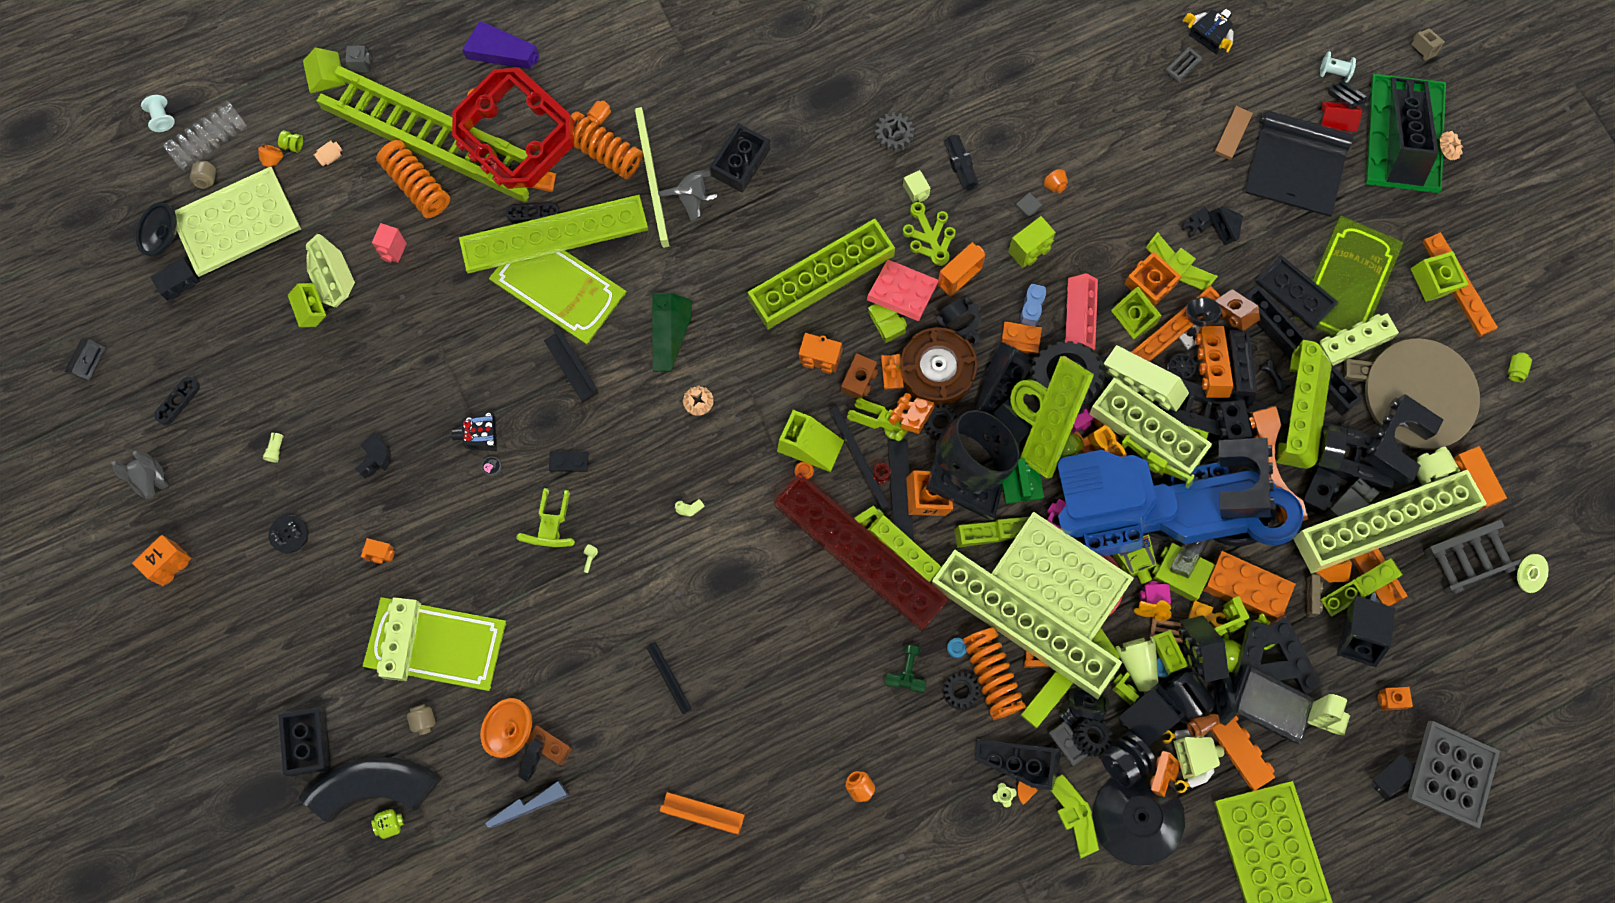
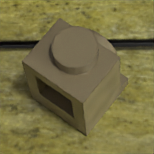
M1429 28L1416 33L1411 45L1424 55L1422 59L1426 61L1437 55L1445 41Z

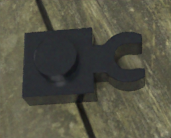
M1205 206L1190 217L1189 220L1191 222L1184 224L1183 231L1187 228L1192 230L1188 235L1189 238L1195 235L1197 229L1202 233L1214 224Z

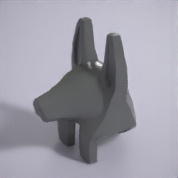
M709 170L690 173L683 178L678 186L658 192L659 196L678 195L679 200L688 213L690 221L697 220L701 216V201L718 198V194L706 195L703 177L711 176Z
M134 451L133 455L136 459L127 465H122L117 461L111 462L114 473L120 479L128 482L134 492L145 500L151 499L155 495L154 485L161 490L169 486L164 480L161 465L147 453Z

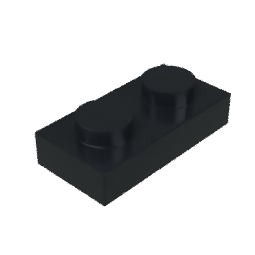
M550 451V472H588V452Z

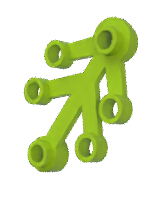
M915 202L911 205L910 213L912 217L918 218L924 233L914 230V227L908 224L903 228V235L929 243L932 249L923 247L920 241L914 240L911 242L910 250L913 253L929 256L935 265L943 266L949 261L947 249L951 239L955 237V229L952 227L945 229V238L941 246H939L937 239L943 225L948 220V214L944 211L937 214V222L932 231L925 216L924 204ZM915 207H920L921 210L917 211ZM945 216V219L941 220L939 217ZM911 229L912 232L907 233L905 230ZM951 231L953 235L949 236L947 232ZM913 245H918L919 248H918V249H914L912 246H913ZM942 254L944 257L938 258L937 255Z

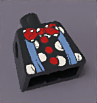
M492 411L463 418L462 428L452 429V440H462L466 449L497 451L496 416Z

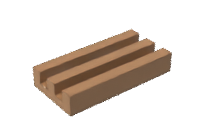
M1152 618L1149 637L1158 635L1155 632L1163 633L1170 630L1156 627V624L1181 628V623L1167 620L1157 621L1155 618ZM1171 630L1173 635L1180 636L1179 631ZM1175 638L1178 644H1183L1181 638Z

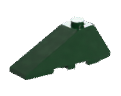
M672 293L652 294L653 372H672L680 346L685 338L687 327L692 319L691 299Z

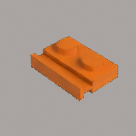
M1004 322L1001 342L1015 347L1022 353L1038 355L1042 327Z

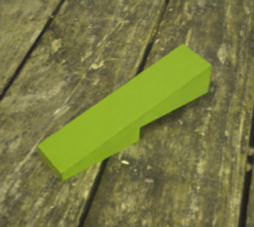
M1029 517L959 525L954 529L957 548L1014 540Z

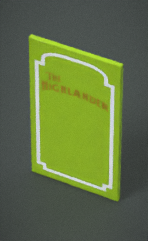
M565 250L498 266L489 278L490 281L586 345L627 293L626 290Z
M381 597L379 600L376 618L363 662V667L377 670L378 662L382 659L381 644L383 641L385 642L386 634L384 633L386 622H389L390 614H388V607L393 599ZM421 605L408 676L490 691L506 621Z

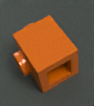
M1410 687L1380 690L1378 703L1382 707V711L1403 710L1413 707Z

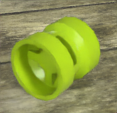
M283 130L278 138V146L282 149L289 148L291 151L298 153L303 146V136L299 134L292 135L290 132Z

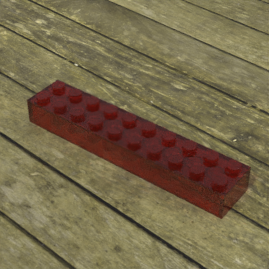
M799 473L774 501L776 509L921 632L927 628L948 603L949 598L802 474Z

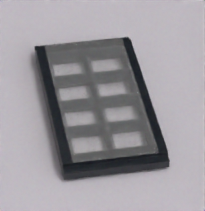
M1245 665L1235 694L1237 715L1293 743L1301 745L1309 713L1315 699L1253 667Z

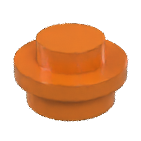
M802 461L795 466V475L798 479L808 480L813 476L814 469L812 465Z

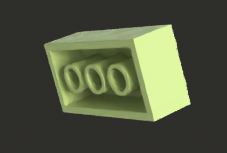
M1117 345L1104 362L1108 370L1107 373L1113 379L1115 377L1135 392L1143 394V397L1150 402L1155 400L1166 410L1172 409L1177 411L1189 394L1180 377Z

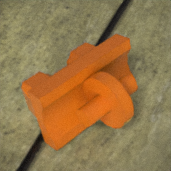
M900 354L882 355L884 390L903 388Z

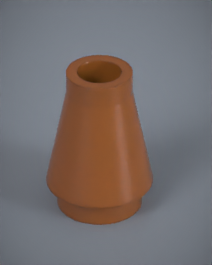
M1212 713L1207 716L1191 719L1190 723L1187 724V728L1193 738H1202L1219 724V719Z

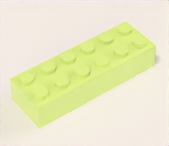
M1115 377L1092 406L1089 413L1124 439L1127 435H1131V440L1147 452L1151 453L1152 451L1168 461V465L1188 475H1191L1212 445V443Z

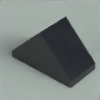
M1224 206L1208 212L1224 246L1239 240L1243 215Z

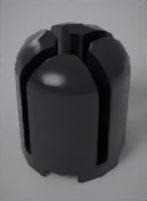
M1186 667L1187 672L1177 675L1175 673L1162 683L1163 689L1186 713L1180 720L1185 725L1190 723L1191 719L1210 715L1216 706L1215 700L1191 667Z

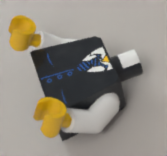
M1224 9L1221 13L1211 10L1209 13L1205 12L1195 16L1188 13L1185 16L1183 22H1187L1189 28L1192 26L1189 33L1190 37L1215 54L1221 48L1229 52L1233 44L1234 33L1231 29L1233 23L1229 20L1232 16L1229 10Z

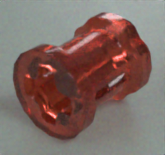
M878 463L873 469V476L877 483L884 484L889 481L890 467L886 463ZM881 470L884 471L883 476H879Z

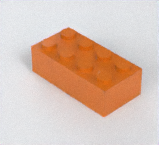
M1221 551L1216 556L1213 563L1215 567L1203 589L1204 592L1227 602L1239 596L1247 611L1258 616L1264 614L1271 622L1284 615L1296 585L1295 583L1226 552Z

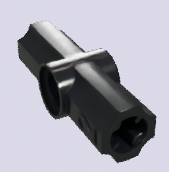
M951 135L944 140L950 156L952 170L954 173H957L963 190L973 189L979 182L972 168L971 156L969 152L965 151L960 136Z

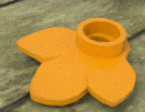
M1160 600L1156 604L1140 601L1139 608L1134 609L1137 615L1154 617L1157 621H1166L1171 618L1172 614L1170 611L1171 605L1164 600Z

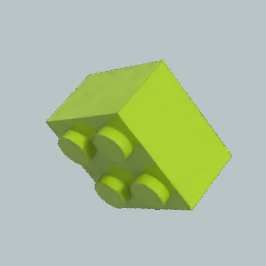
M1040 216L1012 237L1008 252L1022 268L1026 265L1031 266L1039 255H1045L1051 250L1056 232Z

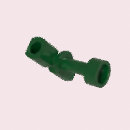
M905 645L904 654H907L904 672H900L899 675L887 673L885 686L899 689V686L910 688L912 692L924 694L926 681L915 679V675L912 674L915 656H919L920 647Z

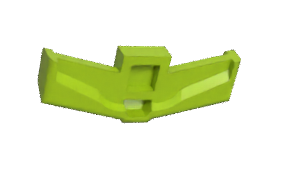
M1157 232L1146 247L1151 254L1155 252L1182 276L1180 281L1205 291L1218 277L1192 266L1196 258L1182 248L1175 253L1160 236L1159 232Z
M1127 435L1122 441V447L1124 449L1127 446L1131 447L1148 462L1151 471L1161 475L1166 473L1186 482L1185 487L1188 489L1193 484L1194 474L1190 476L1168 465V461L1152 451L1151 453L1147 452L1131 440V435Z
M1063 774L1057 776L1053 790L1050 791L1064 807L1058 810L1057 813L1065 830L1074 828L1079 857L1081 859L1099 850L1092 811L1088 802L1084 801Z

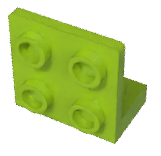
M1239 596L1223 605L1225 618L1230 620V622L1214 629L1220 636H1223V634L1227 633V630L1231 633L1246 625L1245 621L1250 617Z

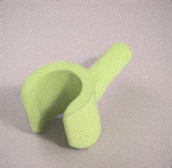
M589 544L584 550V554L588 555L584 568L586 573L589 572L591 562L598 553L597 548Z

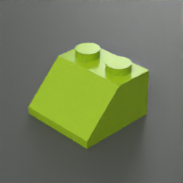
M1453 251L1425 259L1411 268L1426 302L1444 297L1469 285Z

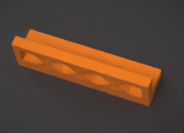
M1379 549L1352 558L1361 575L1386 561ZM1398 579L1373 592L1376 593V598L1379 599L1380 603L1387 606L1407 597Z
M668 792L664 804L660 808L662 813L737 835L740 834L745 815Z

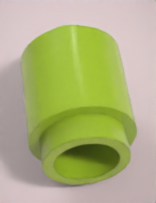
M1517 353L1512 356L1508 370L1510 380L1524 382L1528 377L1532 359L1528 354Z

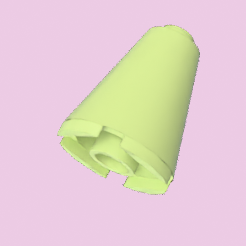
M1149 637L1150 641L1140 638L1123 643L1124 648L1121 649L1119 646H1116V651L1127 671L1131 674L1130 676L1139 691H1143L1144 694L1158 683L1156 641L1154 637Z

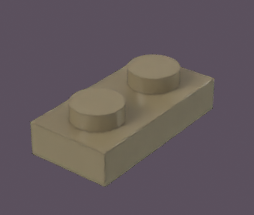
M1346 359L1344 361V378L1366 382L1373 362Z
M1311 575L1307 578V617L1315 618L1323 610V601L1320 600L1323 582L1320 581V575Z

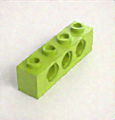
M884 515L879 516L867 529L873 537L924 582H930L942 568Z

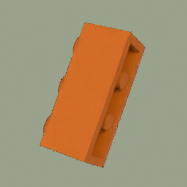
M1480 446L1453 458L1460 472L1469 471L1487 503L1478 511L1507 499Z

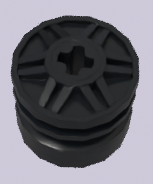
M1132 733L1124 734L1122 739L1117 740L1116 746H1110L1101 754V761L1105 769L1115 781L1126 788H1131L1140 780L1141 775H1146L1156 765V760L1151 750L1139 737Z

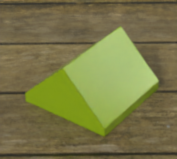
M314 48L303 60L310 93L346 85L345 82L334 74L338 65L341 66L338 52Z
M1136 287L1111 310L1133 339L1138 338L1154 327L1161 317V314L1139 287Z

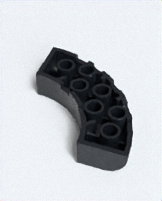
M392 757L365 758L329 771L311 784L298 798L306 807L326 822H332L337 815L352 804L373 798L393 799L412 810H417L441 781L442 777L420 764Z

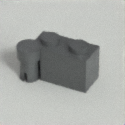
M1359 478L1325 514L1329 518L1334 519L1371 505L1369 503L1379 494V491L1374 487L1371 488Z

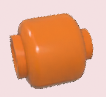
M856 771L848 776L845 787L852 799L856 802H865L871 799L875 792V785L869 775L865 772Z

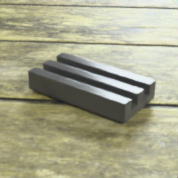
M1188 47L1164 73L1166 75L1169 74L1170 78H1174L1178 84L1202 61V57L1192 48ZM1189 53L1191 54L1180 67L1172 71ZM1194 58H1196V60L1188 68H1186L1179 76L1177 75Z

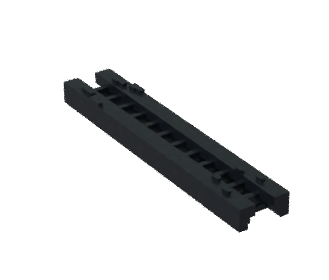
M1183 379L1181 380L1189 394L1185 398L1182 410H1166L1159 403L1151 402L1182 424L1209 432L1207 439L1217 442L1223 439L1220 438L1219 429L1221 428L1220 421L1209 418L1212 406L1218 407L1223 402L1244 400L1248 418L1251 417L1250 412L1271 407V405L1254 401L1252 406L1246 405L1244 397L1231 394L1230 398H1206V392L1202 389V385ZM1193 400L1204 403L1201 416L1196 413H1190ZM1277 408L1281 428L1275 443V459L1278 444L1287 443V441L1283 440L1286 428H1289L1291 411ZM1323 421L1324 426H1335L1341 428L1343 433H1346V446L1354 448L1352 459L1350 461L1343 458L1339 470L1321 467L1318 460L1313 467L1308 469L1315 470L1320 467L1339 476L1340 479L1354 483L1361 478L1371 488L1374 487L1384 492L1393 488L1394 480L1371 464L1367 466L1359 463L1362 450L1366 451L1369 445L1374 442V436ZM1230 429L1232 434L1238 435L1236 429ZM1251 431V433H1252L1251 439H1253L1254 436H1256V433L1253 432V431ZM1396 443L1397 446H1398V448H1399L1400 451H1401L1403 445H1402V444H1399V443Z

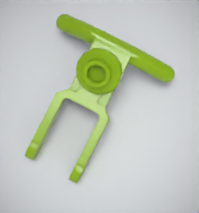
M857 398L854 405L858 409L877 414L879 417L875 419L854 410L848 412L847 418L850 421H855L874 429L883 427L885 434L896 441H901L908 432V430L901 429V422L897 421L895 425L889 422L893 410L887 411L885 407L862 398Z
M544 488L539 509L541 523L538 537L519 533L516 538L519 541L539 546H573L575 543L574 539H559L560 534L558 532L560 523L565 521L570 497L569 490L564 492L560 515L545 514L549 490Z

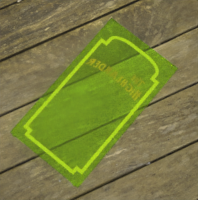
M1340 216L1312 280L1339 303L1315 328L1332 336H1337L1338 332L1344 329L1349 331L1359 322H1369V319L1374 315L1404 242L1344 216Z

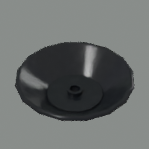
M1150 773L1141 775L1140 780L1131 788H1126L1111 778L1098 792L1092 809L1093 824L1101 845L1114 858L1131 865H1152L1167 858L1180 844L1185 829L1184 807L1177 792L1168 784L1165 797L1156 795L1150 786L1151 779L1155 775ZM1140 813L1145 816L1144 821L1139 820L1138 815Z

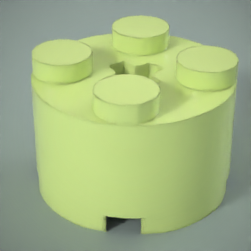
M1445 446L1437 449L1432 455L1426 453L1417 458V463L1421 467L1416 476L1422 486L1460 472L1451 453Z

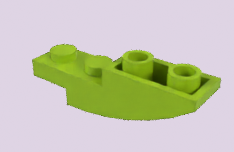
M1390 558L1322 598L1321 601H1323V605L1332 617L1346 609L1355 596L1366 597L1403 574L1393 559Z

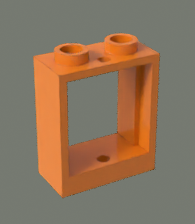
M972 242L940 271L938 286L950 298L982 269L985 259L984 250Z

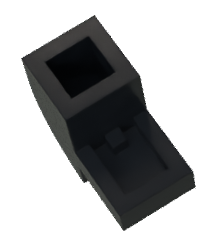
M1323 425L1321 433L1322 444L1318 453L1319 466L1339 470L1345 454L1347 435L1342 432L1341 428Z
M374 432L360 444L370 456L355 468L365 479L372 476L379 466L385 471L391 462L390 449Z

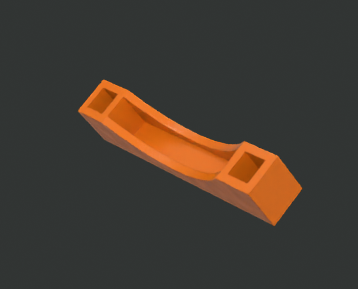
M1276 406L1250 412L1251 417L1248 420L1251 429H1255L1256 436L1254 438H1267L1268 445H1272L1273 457H1269V462H1273V474H1270V480H1274L1275 487L1291 492L1299 500L1303 509V521L1308 520L1303 500L1297 497L1285 485L1277 469L1275 443L1281 428V422ZM1276 504L1278 509L1276 511L1277 521L1284 524L1287 520V513L1284 508Z

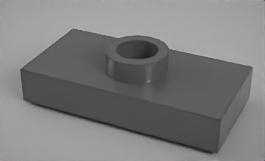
M1063 722L1048 733L1072 767L1088 756V753L1086 755L1082 754V749L1080 751L1077 749L1079 745L1074 744L1076 738H1073L1074 733L1066 722Z

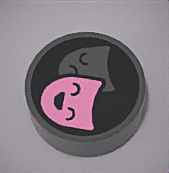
M487 457L482 462V470L487 476H497L502 470V464L496 457Z

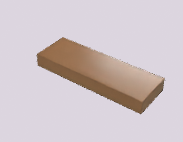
M1238 106L1235 107L1214 152L1215 154L1228 160L1232 159L1251 119L1252 112Z

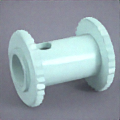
M1327 52L1321 64L1320 76L1323 77L1326 72L1345 76V82L1347 83L1354 73L1356 59L1353 57L1350 62L1331 58V52Z
M161 95L148 96L141 103L142 109L150 112L152 119L148 126L155 132L167 131L175 123L173 117L166 115L164 108L167 105V99Z

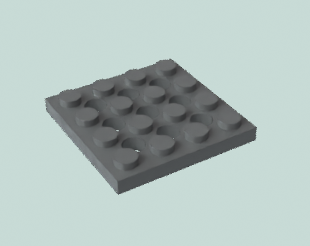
M1428 721L1407 799L1473 828L1480 829L1500 751L1439 723ZM1441 743L1445 746L1443 753L1439 749ZM1458 750H1460L1462 754L1460 760H1458L1456 757V753ZM1475 757L1478 760L1477 768H1475L1473 765V760ZM1436 762H1438L1440 766L1438 772H1436L1434 769V764ZM1453 769L1456 772L1455 780H1453L1451 777V772ZM1469 777L1473 780L1472 787L1468 785ZM1431 781L1434 784V790L1432 792L1429 790V783ZM1447 789L1451 792L1450 799L1446 797ZM1465 796L1468 799L1466 807L1463 805V798Z

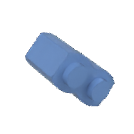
M1031 284L1028 288L1020 316V324L1030 326L1038 324L1046 296V288L1044 286Z

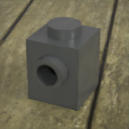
M347 46L346 64L350 71L354 73L369 72L372 58L371 53H368L366 47Z

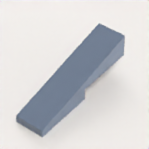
M556 782L527 804L521 799L517 800L485 824L488 828L497 827L569 797V794L560 782Z

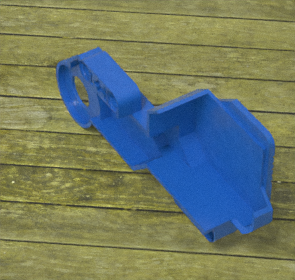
M1098 450L1063 457L1058 462L1066 501L1065 507L1058 515L1061 530L1073 538L1083 537V544L1102 557L1138 550L1143 546L1144 533L1159 530L1183 544L1248 532L1253 539L1262 544L1281 545L1296 537L1302 526L1303 509L1301 503L1291 492L1275 487V483L1274 492H1270V497H1274L1275 504L1284 508L1287 513V520L1281 527H1266L1261 523L1259 517L1221 518L1220 492L1245 491L1252 488L1260 478V475L1252 470L1229 474L1227 467H1220V462L1197 466L1191 473V475L1194 474V480L1188 489L1185 487V481L1183 484H1177L1176 481L1181 479L1171 476V486L1165 484L1153 486L1148 462L1134 455L1119 457L1107 451ZM1217 472H1219V473H1222L1223 475H1222V476H1215L1214 474L1217 473ZM1131 536L1139 537L1136 541H1132L1129 538ZM1094 543L1100 545L1098 548L1090 547Z

